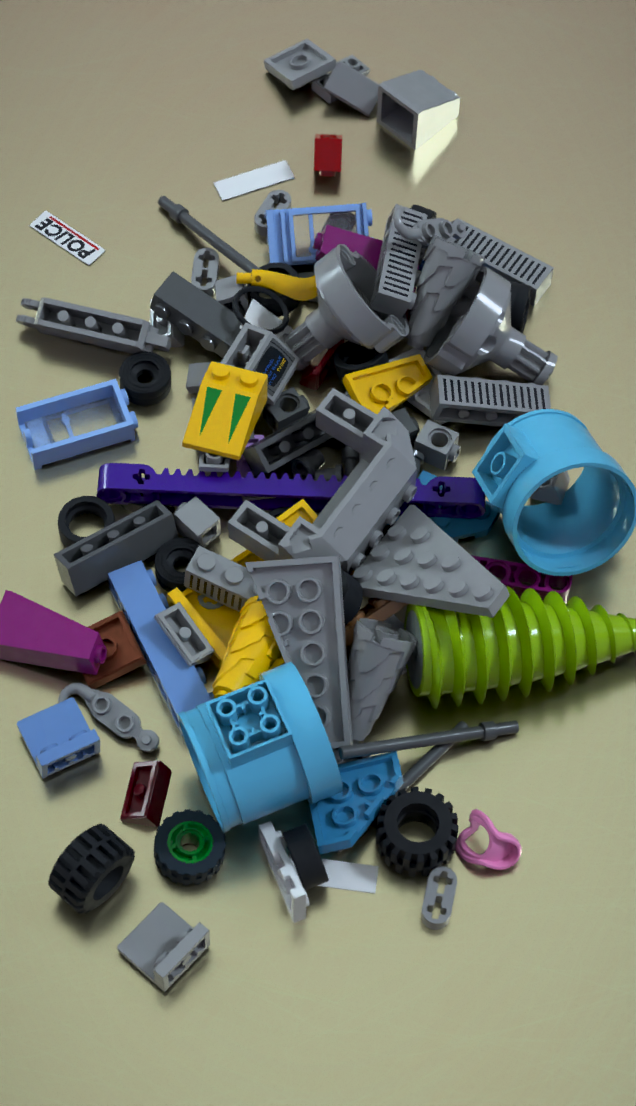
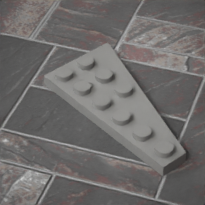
M340 556L245 562L247 570L251 574L256 586L255 590L259 600L262 601L268 616L269 625L285 663L292 662L300 673L319 713L331 747L339 748L340 746L353 745Z

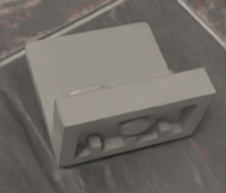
M161 902L117 948L126 959L165 992L210 946V933L200 922L193 928L165 903Z

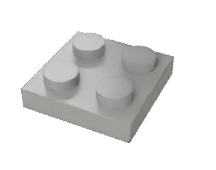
M305 39L265 59L264 65L268 72L294 90L332 71L336 66V59L309 39Z

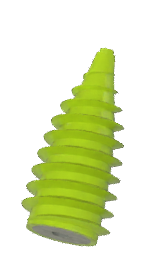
M507 586L506 588L510 596L493 618L408 604L405 613L404 630L410 632L417 639L415 650L406 664L410 687L415 696H427L434 709H437L442 694H450L456 707H459L464 692L470 691L473 692L479 704L484 702L487 690L495 688L500 700L505 701L509 687L513 685H518L522 695L528 697L532 682L540 680L546 692H550L553 687L554 677L563 674L565 680L571 686L574 683L577 670L586 667L593 676L596 672L597 664L609 659L614 664L616 657L631 652L635 654L636 651L635 618H628L622 613L617 615L608 614L605 608L599 604L588 610L584 601L578 596H573L566 605L563 598L556 591L548 592L542 601L536 590L527 588L519 599L516 592Z

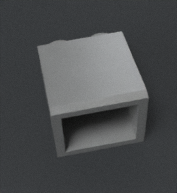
M420 69L379 84L376 122L416 150L459 115L460 97L454 91L449 90L438 82L435 77L428 75Z

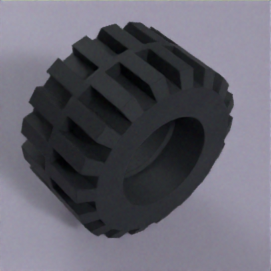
M411 787V792H406L404 788L398 791L397 798L393 794L387 798V805H382L377 820L376 844L378 845L380 857L385 856V863L389 867L394 864L396 865L395 871L402 874L403 870L409 871L408 876L415 877L416 872H421L423 877L429 875L430 869L442 867V863L447 865L451 859V853L453 854L455 850L459 827L457 825V813H452L453 805L450 801L444 803V796L438 793L434 796L432 795V789L425 788V792H421L418 787ZM409 822H421L428 825L435 835L424 842H413L406 839L400 833L399 828Z
M97 824L82 832L65 848L54 864L49 876L48 885L79 914L90 912L104 903L122 884L133 864L135 851L106 825Z

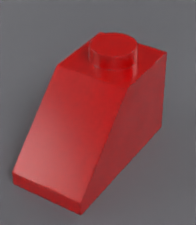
M315 134L314 171H319V176H335V172H341L342 135Z

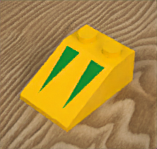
M211 361L202 379L182 447L240 461L267 401L268 375Z

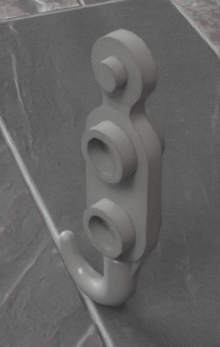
M397 208L394 213V225L398 233L404 239L415 240L424 246H428L432 235L442 237L446 242H450L452 238L459 240L466 235L465 225L458 219L451 222L443 218L424 219L417 222L412 228H407L401 218L405 208Z
M72 683L61 691L58 703L67 700L72 694H78L84 698L91 714L119 737L124 739L135 738L138 747L144 752H152L157 749L159 745L158 735L152 730L142 729L140 717L112 694L91 689L82 683Z

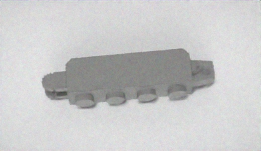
M46 297L41 298L40 301L22 298L21 306L29 310H35L37 314L35 318L26 315H17L16 318L17 323L36 328L43 334L131 354L153 352L154 349L169 352L172 343L170 337L158 334L159 329L152 327L151 323L146 320Z

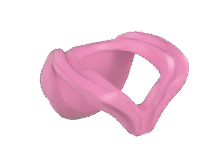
M478 809L472 810L469 816L470 826L464 829L457 838L455 846L457 853L469 863L496 870H504L516 864L522 852V846L517 838L510 833L498 831L490 818ZM480 825L487 830L490 840L488 848L483 854L474 852L465 842L469 836L477 831Z

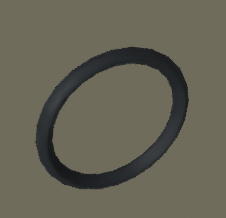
M248 286L240 289L234 295L232 301L233 311L243 325L249 322L240 313L238 301L243 294L253 291L270 296L280 305L283 311L284 319L282 324L277 328L265 330L278 334L287 327L289 322L288 308L284 301L273 291L260 286Z

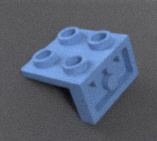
M73 697L17 722L20 734L42 778L100 753V738L95 729L90 730Z

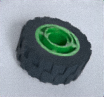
M186 809L183 812H174L169 818L167 816L163 820V824L159 825L154 839L156 865L161 869L162 874L165 877H169L174 883L179 882L189 886V884L198 885L205 880L208 881L214 874L218 873L220 865L223 864L226 848L225 834L222 832L219 823L213 820L211 815L204 814L203 811ZM190 843L194 844L197 849L186 851L182 846Z

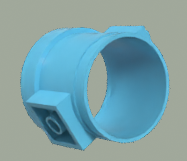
M557 409L535 410L520 415L507 424L505 423L492 438L484 455L472 471L489 502L497 506L501 512L505 532L518 555L528 566L538 572L553 576H571L592 570L612 558L625 545L636 526L635 486L620 464L609 454L602 451L586 426L577 417L568 412ZM584 467L579 478L566 491L561 505L545 502L524 506L533 492L550 478L570 469Z
M292 662L260 673V681L197 705L189 711L177 713L179 725L196 772L213 813L224 833L230 831V828L240 824H247L306 799L310 804H314L343 791L339 768L327 733L312 697Z

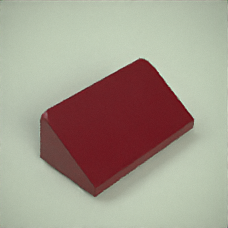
M344 339L331 349L326 348L314 357L298 383L313 391L318 390L334 367L333 355L339 346L344 343Z
M162 761L134 762L120 817L122 822L149 827L159 826L172 774L171 769Z

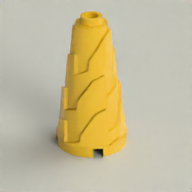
M258 596L246 600L240 610L239 619L233 629L221 668L212 685L214 699L257 682L259 674L268 671L275 660L282 656L269 625L268 616L262 601H257Z

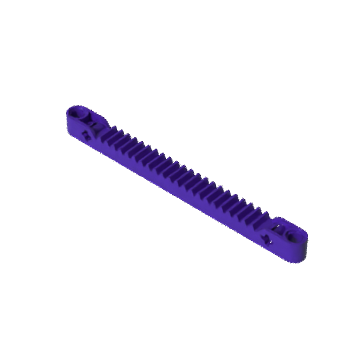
M107 463L99 469L96 496L109 504H150L158 500L163 505H172L173 507H178L184 502L188 503L196 496L208 508L239 509L244 502L242 497H276L249 501L262 510L270 511L279 507H292L304 499L314 512L321 513L348 476H344L341 482L337 481L335 475H332L329 481L325 480L324 475H320L318 480L314 481L311 474H308L305 480L301 479L300 474H296L294 479L290 480L287 473H284L281 479L277 478L276 473H272L270 478L266 479L263 472H260L257 478L253 477L252 472H248L246 477L242 478L240 471H236L233 477H230L228 472H223L221 477H218L216 472H211L209 476H206L204 471H199L198 475L194 476L192 469H188L186 475H182L180 469H176L174 474L170 475L168 468H165L162 474H156L149 465ZM441 476L433 478L427 485H422L420 479L416 478V494L409 503L404 502L399 508L401 510L399 516L403 514L409 505H415L427 517L474 519L485 514L486 495L476 478Z

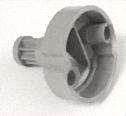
M339 244L314 265L319 307L306 316L305 322L291 333L283 334L279 339L300 358V363L296 370L302 371L309 365L310 360L326 348L331 349L343 339L368 349L375 348L379 353H385L409 334V323L405 314L400 319L394 315L370 309L376 270L357 251L351 252L346 245Z
M483 266L474 282H470L459 304L456 303L443 329L439 330L431 345L426 348L424 362L444 375L456 376L484 362L492 361L503 369L508 368L526 379L528 383L542 385L552 375L558 356L551 351L545 352L528 341L526 335L511 326V282L488 267Z

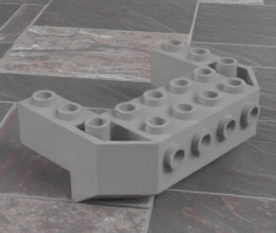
M332 388L316 409V427L362 454L360 462L313 523L299 516L290 528L245 500L228 521V531L230 539L265 561L340 556L341 569L350 575L353 570L355 571L366 559L365 554L369 548L376 547L383 537L382 531L387 524L391 526L395 523L401 510L399 508L404 502L409 503L416 494L417 467L409 431L387 408L383 407L377 415Z

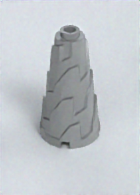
M432 235L423 259L425 263L417 283L416 301L409 312V315H411L408 322L409 334L406 336L408 338V345L419 350H423L424 346L429 347L439 330L443 329L456 303L459 304L470 282H474L484 263L485 257L452 241L446 242L444 238Z
M360 618L359 621H356L353 643L347 663L353 744L364 741L366 735L370 734L375 720L379 718L389 694L395 689L403 669L417 644V639L410 632L399 628L397 632L391 629L392 624L369 618Z

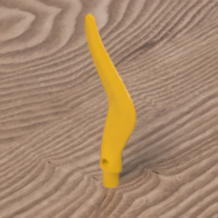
M252 269V273L237 272L236 284H251V286L264 287L299 301H307L317 297L315 275L308 278H298L278 272Z

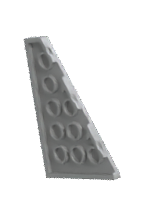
M415 505L408 506L352 575L353 578L359 581L363 589V596L492 618L510 596L506 586Z

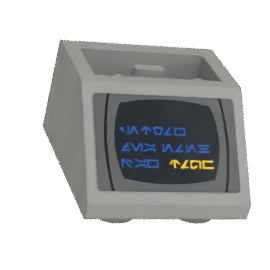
M245 323L222 359L221 364L267 374L266 403L275 405L298 367L300 358L271 331Z

